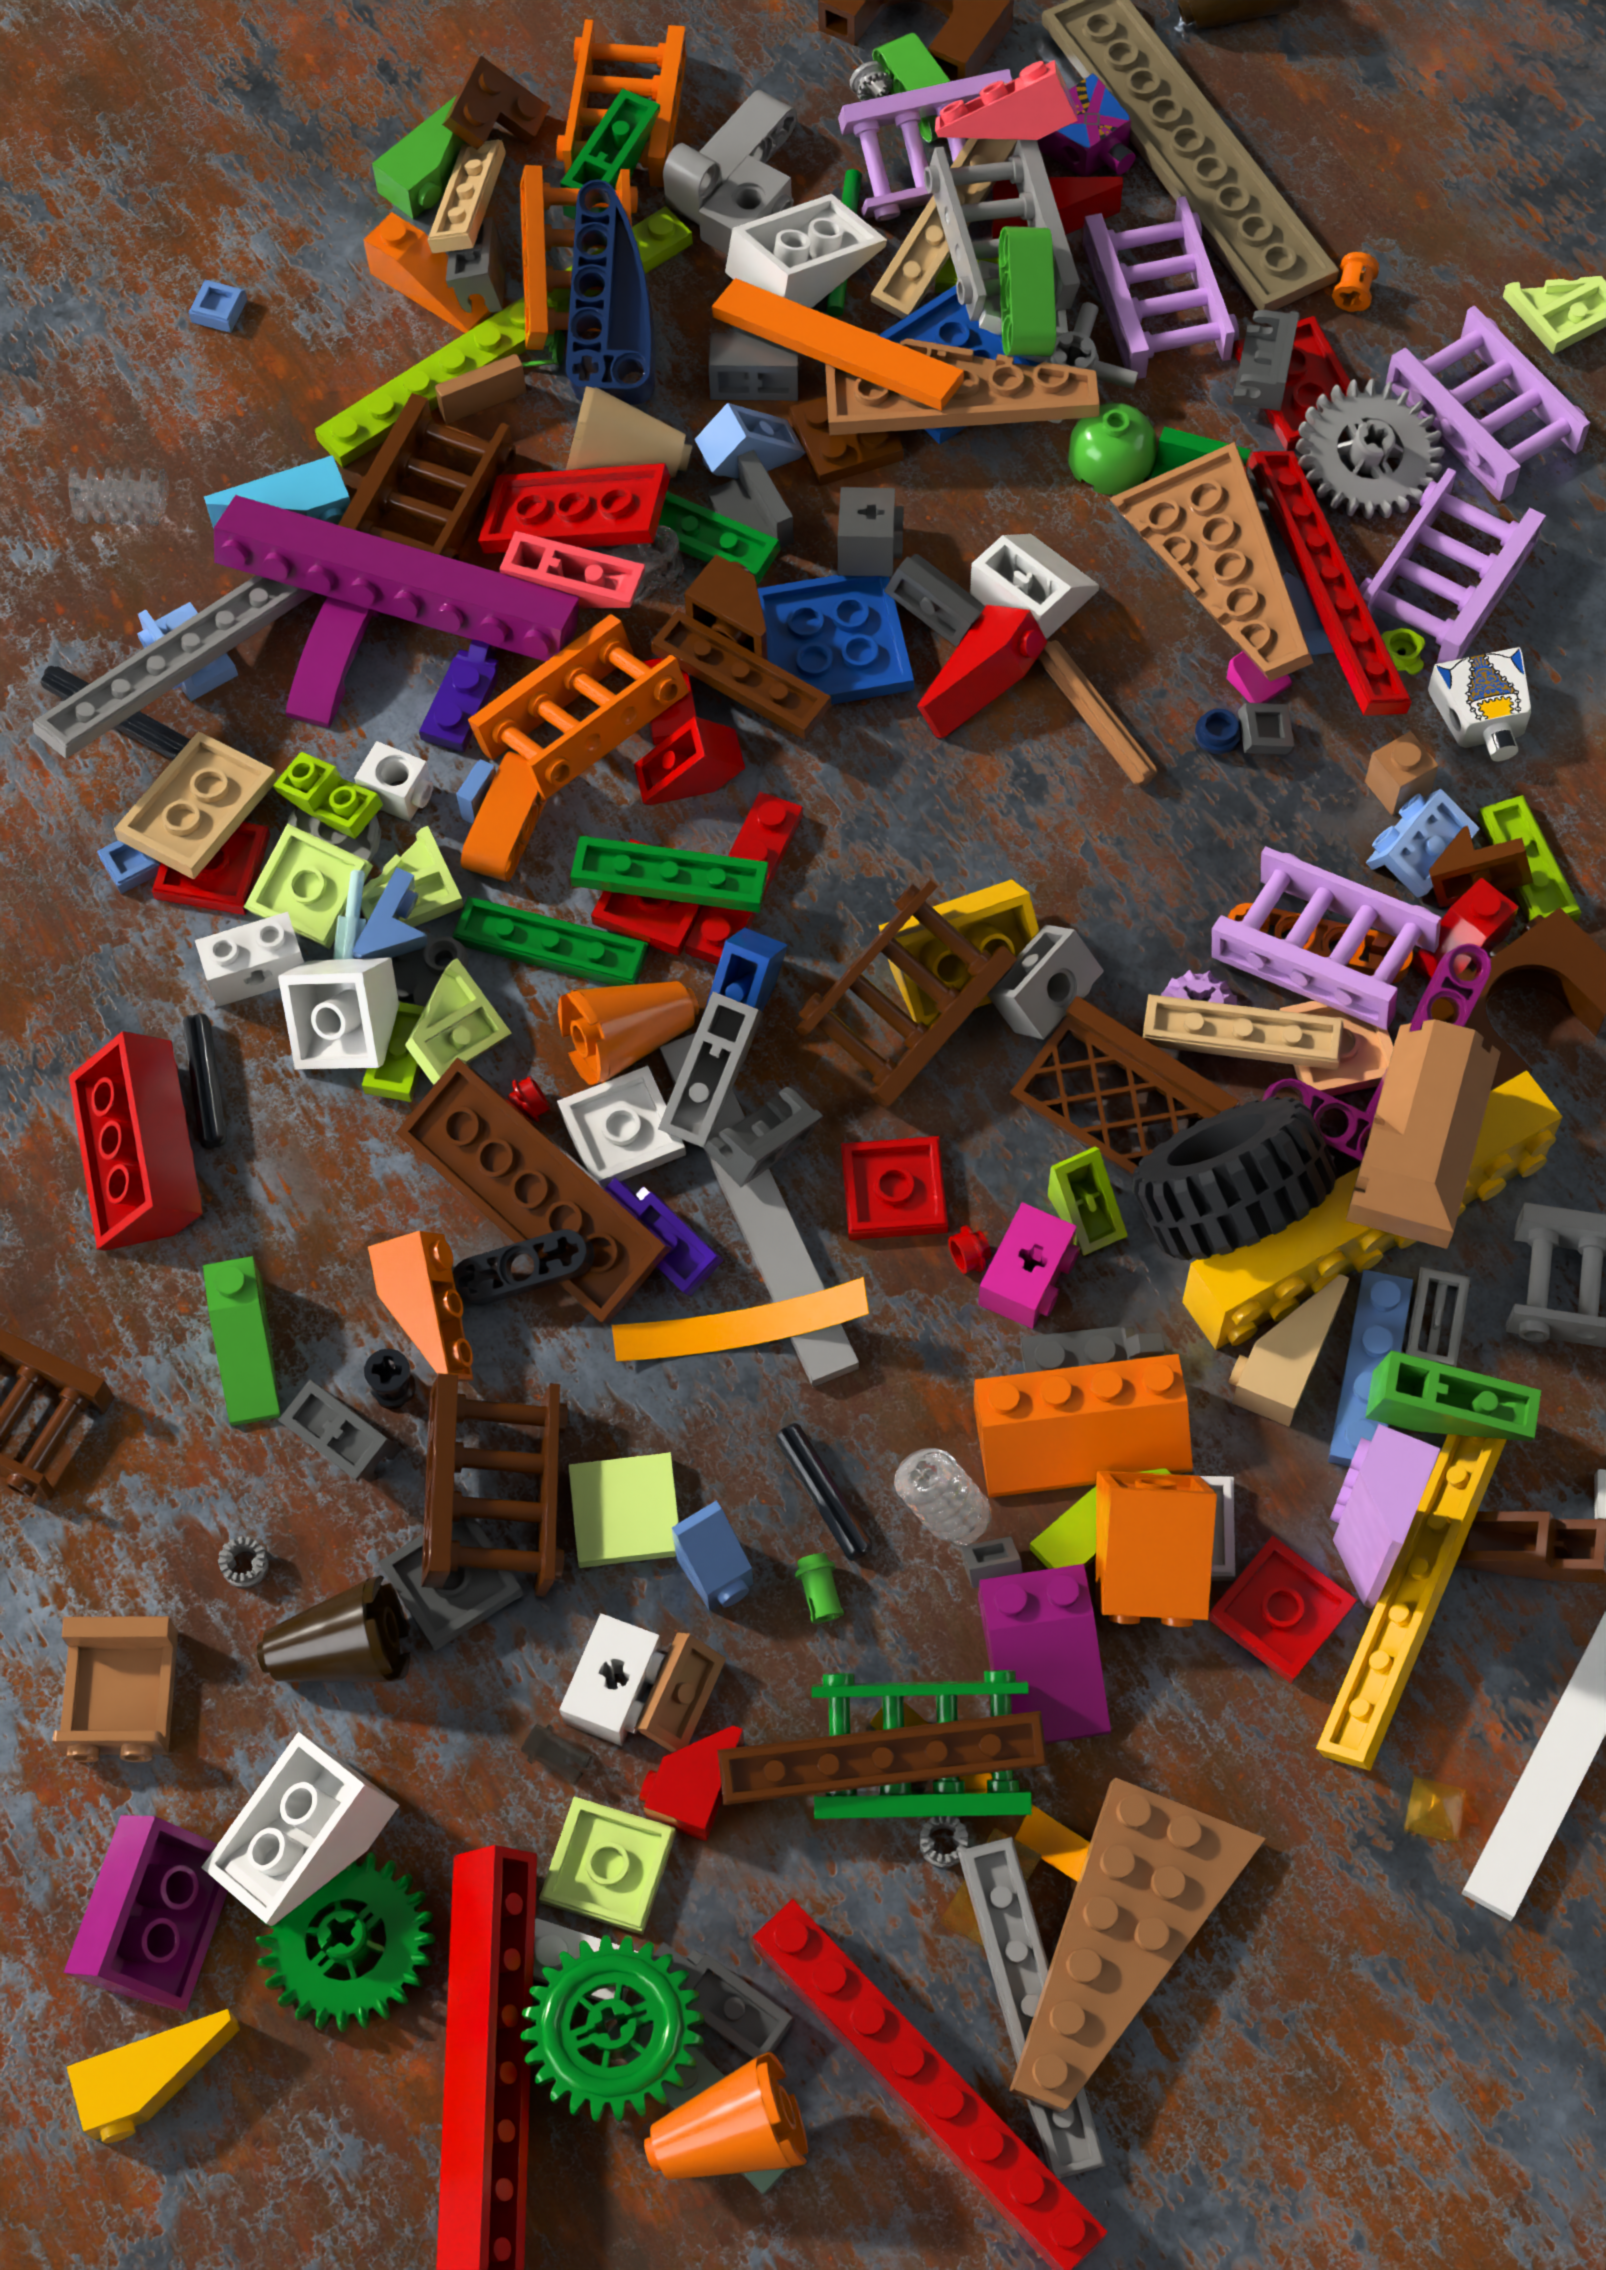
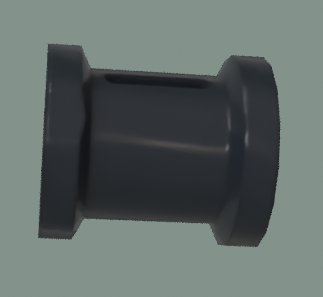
M388 1348L373 1353L367 1359L364 1367V1376L370 1387L372 1397L377 1400L381 1407L387 1409L401 1408L413 1398L416 1390L415 1379L410 1373V1364L405 1355L398 1350ZM390 1374H398L392 1376L390 1384H383L384 1382H388Z

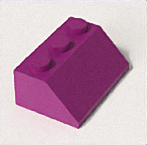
M121 1815L63 1973L110 1992L186 2012L228 1892L226 1888L201 1868L218 1844L156 1816Z

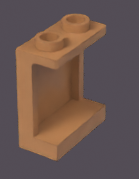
M169 1616L63 1618L62 1638L68 1645L61 1728L60 1731L53 1732V1744L63 1755H67L68 1760L88 1763L98 1761L99 1755H120V1759L124 1761L148 1762L152 1760V1755H168L179 1633Z

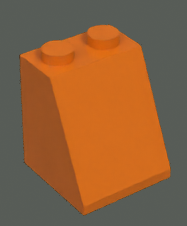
M1097 1470L1095 1604L1102 1615H1109V1621L1119 1624H1138L1141 1617L1161 1618V1623L1164 1625L1190 1627L1193 1625V1619L1208 1620L1217 1494L1200 1476Z

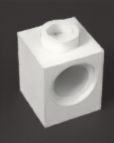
M376 741L354 777L357 785L378 794L383 803L380 810L409 822L419 807L424 808L427 805L433 791V783L430 780L425 760ZM396 781H405L403 784L397 786L390 785Z

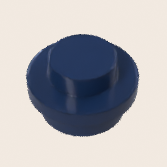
M1212 709L1197 721L1195 739L1198 745L1209 753L1225 754L1231 752L1238 746L1241 740L1240 722L1232 712L1226 709Z

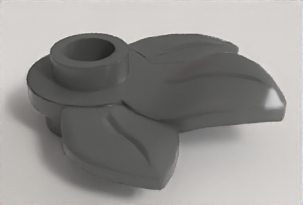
M415 928L427 935V945L422 949L395 956L394 958L397 961L392 965L398 999L413 997L415 1005L425 1007L441 975L448 966H438L437 963L444 958L451 960L458 958L467 970L469 959L465 947L459 941L447 936L434 938L427 931Z

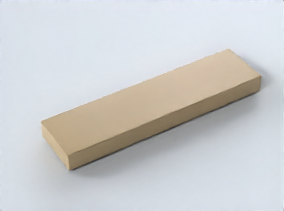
M502 140L486 141L478 150L469 144L461 146L427 240L432 254L474 247L506 155Z
M1148 994L1142 1038L1161 1048L1338 1070L1344 1019Z

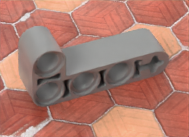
M757 90L750 95L699 152L684 143L676 145L669 153L663 170L666 206L700 225L699 210L748 155L766 163L789 138L797 122V110L769 94Z

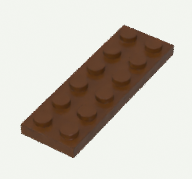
M458 1057L396 1131V1134L514 1243L562 1229L573 1230L587 1237L594 1248L592 1266L585 1274L559 1282V1284L601 1323L609 1324L672 1248L465 1060ZM567 1242L566 1252L553 1257L545 1253L543 1254L547 1262L560 1259L571 1265L572 1255L579 1253V1250Z

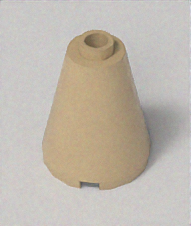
M586 386L566 470L666 463L671 475L670 478H675L677 470L686 472L692 445L684 443L686 434L597 387Z

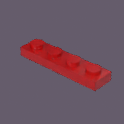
M759 791L728 856L768 862V876L763 895L764 899L803 817V806ZM704 905L685 943L686 954L718 965L725 941L744 927L749 929L757 912Z

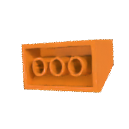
M1179 1354L975 1379L973 1405L989 1498L1096 1484L1097 1470L1141 1472L1166 1468L1171 1474L1188 1473L1193 1470L1188 1400Z

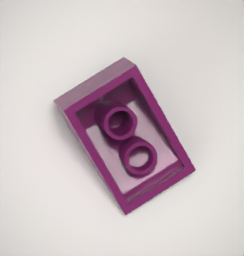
M1084 1564L979 1580L978 1603L991 1670H1016V1680H1027L1028 1694H1011L1012 1714L1041 1711L1045 1744L1110 1734L1111 1728L1095 1618Z

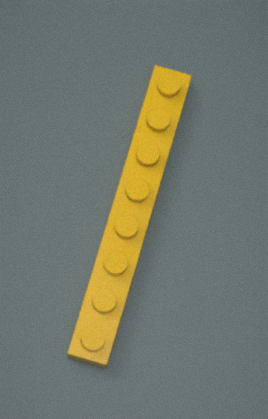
M1447 1435L1402 1548L1383 1587L1316 1747L1323 1757L1371 1770L1507 1439Z

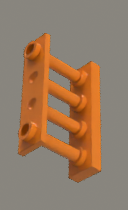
M585 19L582 37H575L574 62L577 63L566 132L565 135H558L557 161L564 162L565 175L587 143V141H581L583 126H598L608 109L587 108L589 92L619 94L623 88L639 96L652 97V101L660 104V112L650 133V141L646 142L638 163H641L643 168L649 169L650 186L664 187L663 170L666 159L674 145L687 61L685 26L668 25L666 43L659 42L658 47L596 43L594 21ZM595 60L657 64V68L661 69V75H654L653 79L592 75Z
M536 165L524 166L520 182L526 350H543L548 334H554L555 330H568L569 312H555L554 307H547V293H552L553 288L571 289L572 271L553 270V266L546 265L545 251H551L552 247L574 248L575 230L552 229L551 224H544V210H549L550 206L576 207L577 195L580 190L579 188L550 187V183H543L542 166ZM621 169L615 186V192L632 228L631 213L637 212L638 190L637 186H630V169ZM598 203L593 207L608 208L609 205ZM599 244L591 248L606 249V246ZM596 286V287H591L589 290H604V289H603L602 287ZM593 328V329H589V330H587V331H601V330Z
M610 614L470 717L468 721L482 753L491 760L497 758L510 747L528 760L526 764L540 796L546 800L689 693L678 661L674 656L669 655L653 668L649 667L634 657L622 621ZM618 667L636 681L616 695L598 682ZM583 694L599 705L600 708L580 722L562 708ZM547 720L562 731L564 735L544 749L526 735Z

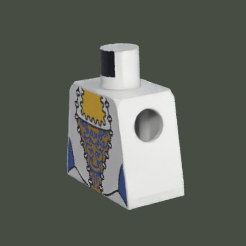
M1520 647L1435 664L1428 692L1458 745L1468 748L1486 744L1493 761H1504L1516 755L1518 746L1515 738L1525 733L1531 715V704Z

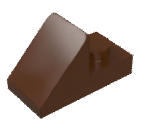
M1468 825L1461 829L1429 869L1439 908L1454 904L1481 877L1500 892L1534 883L1522 837L1474 850Z

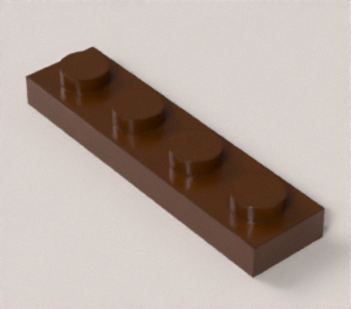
M679 610L672 615L651 641L652 653L662 659L667 658L669 655L674 656L678 661L680 669L804 740L831 707V696Z

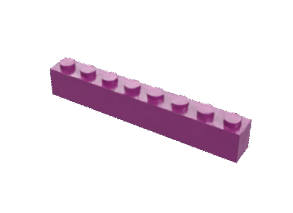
M235 495L214 526V563L465 638L483 641L492 646L542 661L549 660L568 646L577 631L580 596Z

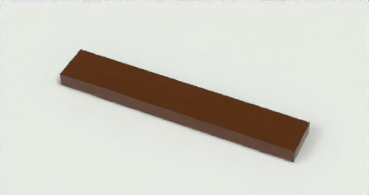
M1041 1711L718 1749L724 1805L1048 1766Z

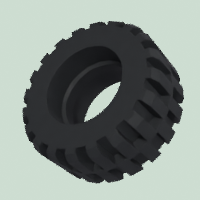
M1270 1097L1265 1101L1259 1102L1255 1100L1245 1103L1244 1106L1226 1109L1216 1116L1202 1119L1196 1122V1125L1172 1135L1170 1140L1160 1143L1152 1149L1150 1155L1143 1157L1139 1162V1167L1135 1168L1132 1178V1190L1160 1249L1173 1258L1177 1257L1180 1260L1189 1261L1193 1257L1198 1260L1208 1259L1215 1254L1225 1255L1234 1252L1235 1249L1245 1245L1249 1247L1261 1242L1260 1239L1271 1234L1276 1235L1287 1229L1286 1226L1294 1221H1300L1309 1215V1211L1312 1208L1319 1207L1325 1201L1326 1195L1331 1194L1334 1189L1337 1169L1308 1106L1292 1097H1284L1283 1099Z

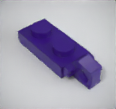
M473 639L470 643L469 651L459 650L457 656L453 658L419 730L421 740L462 753L465 752L473 735L468 719L487 705L498 682L499 660L494 659L498 647Z
M616 1177L605 1187L672 1247L656 1267L684 1294L691 1297L724 1261L656 1193L649 1191L643 1186L636 1194L625 1182H620Z

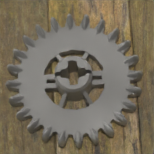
M1373 378L1368 381L1364 393H1360L1357 381L1353 379L1348 386L1347 396L1342 393L1339 385H1335L1332 389L1331 402L1325 394H1321L1316 402L1318 411L1313 406L1307 409L1305 414L1307 422H1302L1298 429L1302 438L1296 444L1297 451L1304 454L1300 458L1298 465L1304 470H1311L1307 474L1306 479L1311 485L1320 484L1316 495L1319 498L1328 495L1332 496L1330 506L1334 509L1338 508L1342 503L1346 504V513L1349 516H1353L1357 509H1362L1363 516L1366 519L1372 518L1374 510H1378L1383 518H1389L1392 513V507L1399 513H1406L1409 508V502L1419 504L1423 492L1431 481L1435 482L1432 477L1438 476L1442 470L1440 463L1433 462L1440 460L1444 454L1443 447H1432L1440 440L1442 436L1441 430L1433 433L1426 432L1433 424L1435 415L1432 414L1423 419L1417 417L1423 407V401L1421 400L1409 408L1405 406L1409 395L1408 389L1399 397L1393 399L1392 382L1387 383L1381 394H1376ZM1345 431L1351 441L1338 444L1340 435ZM1339 454L1347 455L1349 465L1354 469L1353 472H1350L1341 462ZM1388 458H1400V464L1395 471H1392L1389 466ZM1358 472L1361 474H1371L1374 479L1362 478L1357 474Z

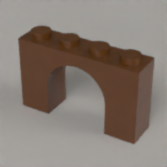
M818 0L819 31L854 46L877 15L892 5L903 2H921L936 7L949 20L928 47V51L950 81L977 76L1013 25L1014 0Z
M1560 907L1546 918L1542 915L1536 916L1522 929L1521 936L1511 944H1508L1506 941L1501 942L1488 954L1491 960L1490 975L1464 1027L1476 1030L1484 1037L1482 1047L1487 1052H1490L1492 1045L1500 1051L1491 1091L1526 1070L1530 1075L1533 1071L1498 1035L1488 1019L1486 1003L1496 994L1515 987L1536 988L1557 998L1595 1037L1606 1030V952ZM1467 968L1458 974L1457 977L1464 981H1471L1475 976L1476 970L1473 971L1471 968ZM1436 999L1432 1004L1431 1015L1433 1019L1451 1023L1454 1018V1008L1447 1000Z

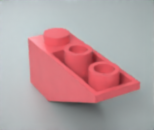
M1055 60L1045 65L1043 61H1039L1024 68L1019 73L1020 77L1006 84L1003 81H997L986 86L980 91V97L965 104L963 100H959L944 107L940 111L941 116L936 118L935 132L938 137L1038 140L1078 121L1077 108Z

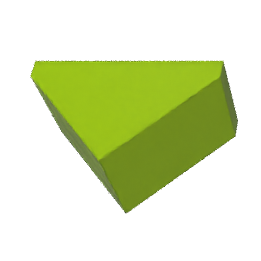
M1095 1146L1051 1166L1048 1197L1059 1217L1077 1226L1075 1245L1081 1247L1080 1253L1083 1256L1128 1236L1099 1148Z

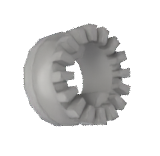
M869 61L854 71L850 78V87L857 93L860 101L884 97V93L888 94L890 92L889 89L892 88L891 83L893 80L885 72L880 62Z
M240 1536L236 1540L234 1538L229 1540L228 1544L223 1545V1550L220 1551L218 1559L220 1570L225 1579L237 1588H251L258 1585L268 1572L269 1561L262 1546L250 1537L243 1538ZM242 1552L254 1553L257 1557L251 1561L253 1566L251 1572L247 1571L245 1575L244 1573L238 1575V1573L231 1571L237 1565L234 1559L237 1554Z
M932 1817L923 1825L919 1840L920 1851L924 1859L931 1865L938 1868H950L960 1862L959 1851L967 1849L968 1832L964 1824L957 1817ZM946 1828L953 1831V1843L958 1846L956 1851L945 1855L937 1854L934 1851L935 1841L929 1836L938 1829Z

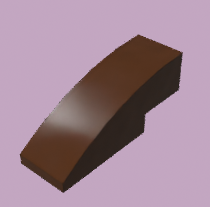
M1477 1511L1455 1566L1542 1580L1606 1584V1519H1555L1551 1512Z

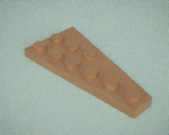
M1235 442L1109 498L1116 510L1270 682L1314 663L1244 462Z
M1115 1777L1109 1784L1009 2092L1062 2113L1065 2111L1266 1838Z

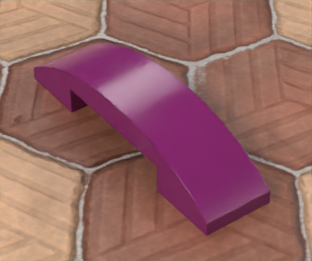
M327 597L309 634L295 673L285 711L288 718L330 729L346 693L344 679L372 616L379 617L381 612Z

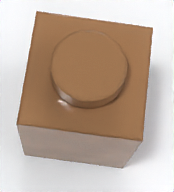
M1409 731L1372 752L1365 783L1389 813L1394 816L1399 813L1402 806L1414 795L1420 793L1422 796H1426L1431 793L1439 764L1415 735Z

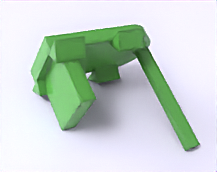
M555 330L554 334L547 335L545 346H549L548 351L552 352L553 359L522 362L523 367L549 364L561 365L566 340L563 332Z

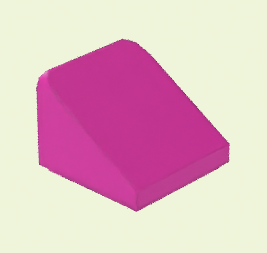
M1243 651L1229 662L1226 679L1249 703H1267L1292 685L1288 674L1270 682Z

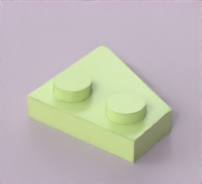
M428 826L421 828L416 833L417 841L401 857L396 854L384 866L381 875L371 879L363 887L361 911L364 918L367 919L366 922H368L396 867L414 875V892L419 894L407 919L399 917V921L415 927L464 907L459 890Z
M456 958L445 968L405 1046L434 1085L457 1057L469 1063L506 1040L511 1031L458 958Z

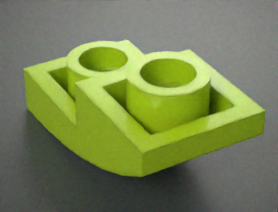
M304 752L298 754L273 785L279 794L326 825L354 839L359 836L383 806L377 793L343 779L336 766Z

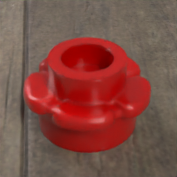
M528 1076L520 1082L516 1079L512 1081L514 1091L507 1095L509 1101L525 1116H530L535 1122H539L541 1120L539 1116L550 1110V1105L539 1085L532 1076Z
M962 1226L960 1233L950 1236L948 1239L953 1261L963 1274L973 1270L983 1272L986 1268V1260L991 1258L989 1243L980 1230L973 1233L969 1226Z

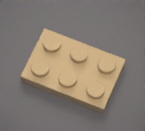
M198 731L114 828L117 840L195 879L277 781L275 769Z

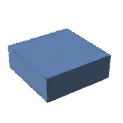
M205 279L188 312L191 322L231 333L248 300L244 289Z
M481 759L479 762L477 761L456 793L461 817L471 824L474 823L496 775L495 765Z
M119 840L97 851L101 862L120 894L157 876L160 867L157 860Z

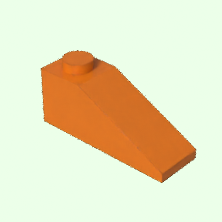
M391 212L363 239L370 274L464 333L484 322L493 313L484 304V297L479 294L470 295L472 312L468 313L463 310L453 287L448 288L446 283L448 255L445 252L432 254L427 241L429 236Z

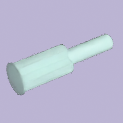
M352 870L350 873L345 916H338L333 960L354 959L352 950L366 926L367 919L360 918L365 873L362 870Z

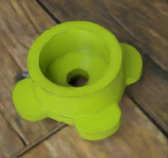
M1405 628L1387 631L1381 635L1397 671L1406 670L1411 675L1422 671L1424 662L1420 659L1421 650L1425 647V640L1422 636ZM1398 651H1401V652H1404V653H1406V654H1405V655H1399L1397 652H1398Z

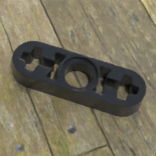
M569 1229L558 1230L462 1260L456 1265L452 1273L455 1289L462 1300L475 1305H486L585 1274L593 1264L594 1248L591 1241L584 1235ZM567 1242L579 1250V1253L572 1255L571 1265L560 1259L547 1262L543 1254L545 1253L552 1257L566 1252ZM529 1254L534 1261V1270L526 1280L516 1281L511 1273L512 1263L519 1255ZM475 1270L484 1275L498 1273L501 1281L494 1278L479 1283V1292L468 1287V1282L472 1281L475 1277Z

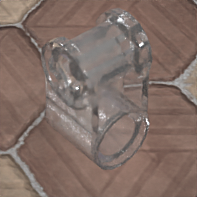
M658 526L654 539L655 549H653L652 543L621 545L605 553L606 555L645 565L646 570L631 607L639 604L647 596L662 587L675 582L684 571V560L681 553L678 552V536L669 527ZM669 561H670V565H671V570H670V571H668V568H667V563H668Z

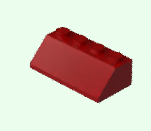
M122 1031L69 1076L97 1250L102 1251L174 1236L203 1214L201 1207L202 1199L198 1190L193 1162L194 1154L190 1146L186 1110L182 1101L178 1066L175 1062L172 1041Z

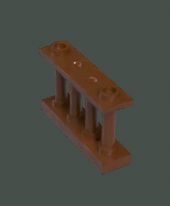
M412 393L338 525L459 561L460 550L494 489L497 475H501L503 471H509L513 465L516 447L512 445L510 426L501 422L491 442L437 425L431 416L428 398ZM431 441L479 457L481 460L473 475L469 476L418 459L416 456L422 445L428 444ZM412 475L463 493L454 510L451 511L398 493L397 490L403 479L409 478ZM391 510H395L444 528L433 546L380 528L378 524L385 512L389 513Z
M931 880L922 884L919 888L912 883L893 904L899 910L897 914L827 994L822 997L816 992L798 1012L803 1021L795 1030L801 1036L810 1033L817 1025L873 1075L870 1080L876 1085L868 1093V1096L881 1107L890 1106L1018 959L1004 946L994 949L991 953L986 949L980 951L925 901L938 887ZM911 916L917 919L968 965L966 971L971 976L960 989L954 985L949 988L894 938ZM880 952L936 1001L934 1007L939 1013L928 1026L922 1021L917 1024L862 974ZM848 988L904 1038L902 1043L908 1049L896 1062L891 1058L887 1060L882 1058L830 1011Z
M0 1329V1367L5 1365L17 1371L16 1377L19 1379L0 1408V1446L36 1390L42 1391L47 1386L59 1392V1398L62 1400L22 1464L0 1453V1476L6 1479L4 1484L15 1493L28 1499L35 1493L50 1501L55 1491L46 1477L41 1474L44 1466L79 1411L85 1412L89 1407L105 1414L115 1397L104 1379Z
M437 1374L429 1399L421 1587L442 1589L450 1571L457 1572L458 1567L536 1573L535 1596H546L553 1582L561 1579L564 1566L563 1548H556L559 1433L564 1434L566 1429L568 1407L567 1403L560 1402V1384L550 1383L541 1400V1405L537 1406L466 1399L465 1394L458 1393V1375ZM464 1420L540 1426L539 1454L466 1448L463 1442L456 1441V1424L462 1425ZM462 1468L538 1474V1502L462 1496L461 1491L454 1490V1473H461ZM460 1517L537 1523L536 1552L460 1546L459 1540H452V1522H459Z

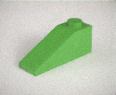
M456 96L372 163L378 193L412 219H415L424 210L433 207L439 198L444 195L461 146L466 144L464 140L442 125Z
M253 1256L203 1265L209 1317L230 1425L236 1426L281 1417L263 1279Z
M1391 1350L1373 1370L1365 1418L1418 1432L1532 1441L1535 1438L1541 1390Z

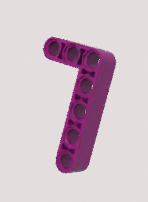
M1463 944L1448 951L1442 957L1410 1021L1411 1027L1409 1032L1421 1030L1423 1021L1433 1020L1431 1008L1436 999H1444L1451 1003L1454 1008V1018L1451 1024L1465 1026L1491 971V960L1484 949L1474 944ZM1458 955L1469 956L1476 964V973L1471 981H1464L1456 976L1453 964ZM1387 1069L1365 1112L1300 1080L1292 1078L1282 1079L1270 1085L1264 1092L1262 1101L1275 1097L1281 1088L1294 1090L1299 1097V1101L1311 1110L1327 1148L1361 1165L1365 1153V1140L1370 1134ZM1329 1109L1337 1111L1344 1120L1343 1131L1335 1138L1326 1136L1320 1129V1118Z

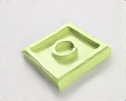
M287 824L244 908L264 919L288 912L295 934L330 950L336 936L338 916H345L351 871L362 870L365 873V882L373 865L365 859Z
M671 1452L569 1464L579 1568L676 1556L671 1528L678 1524L679 1520Z
M574 1797L539 1897L540 1903L643 1935L677 1833L676 1828Z

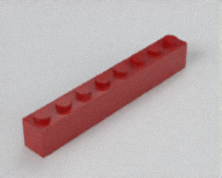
M492 1845L454 1855L436 2270H524L531 2068L525 2062V2057L531 2051V2043L523 2042L520 2036L523 2031L532 2027V2021L526 2020L522 2015V2011L533 2005V1997L529 1990L533 1987L537 1853L499 1845Z
M793 1898L752 1936L754 1950L1053 2270H1075L1104 2241L1108 2231Z

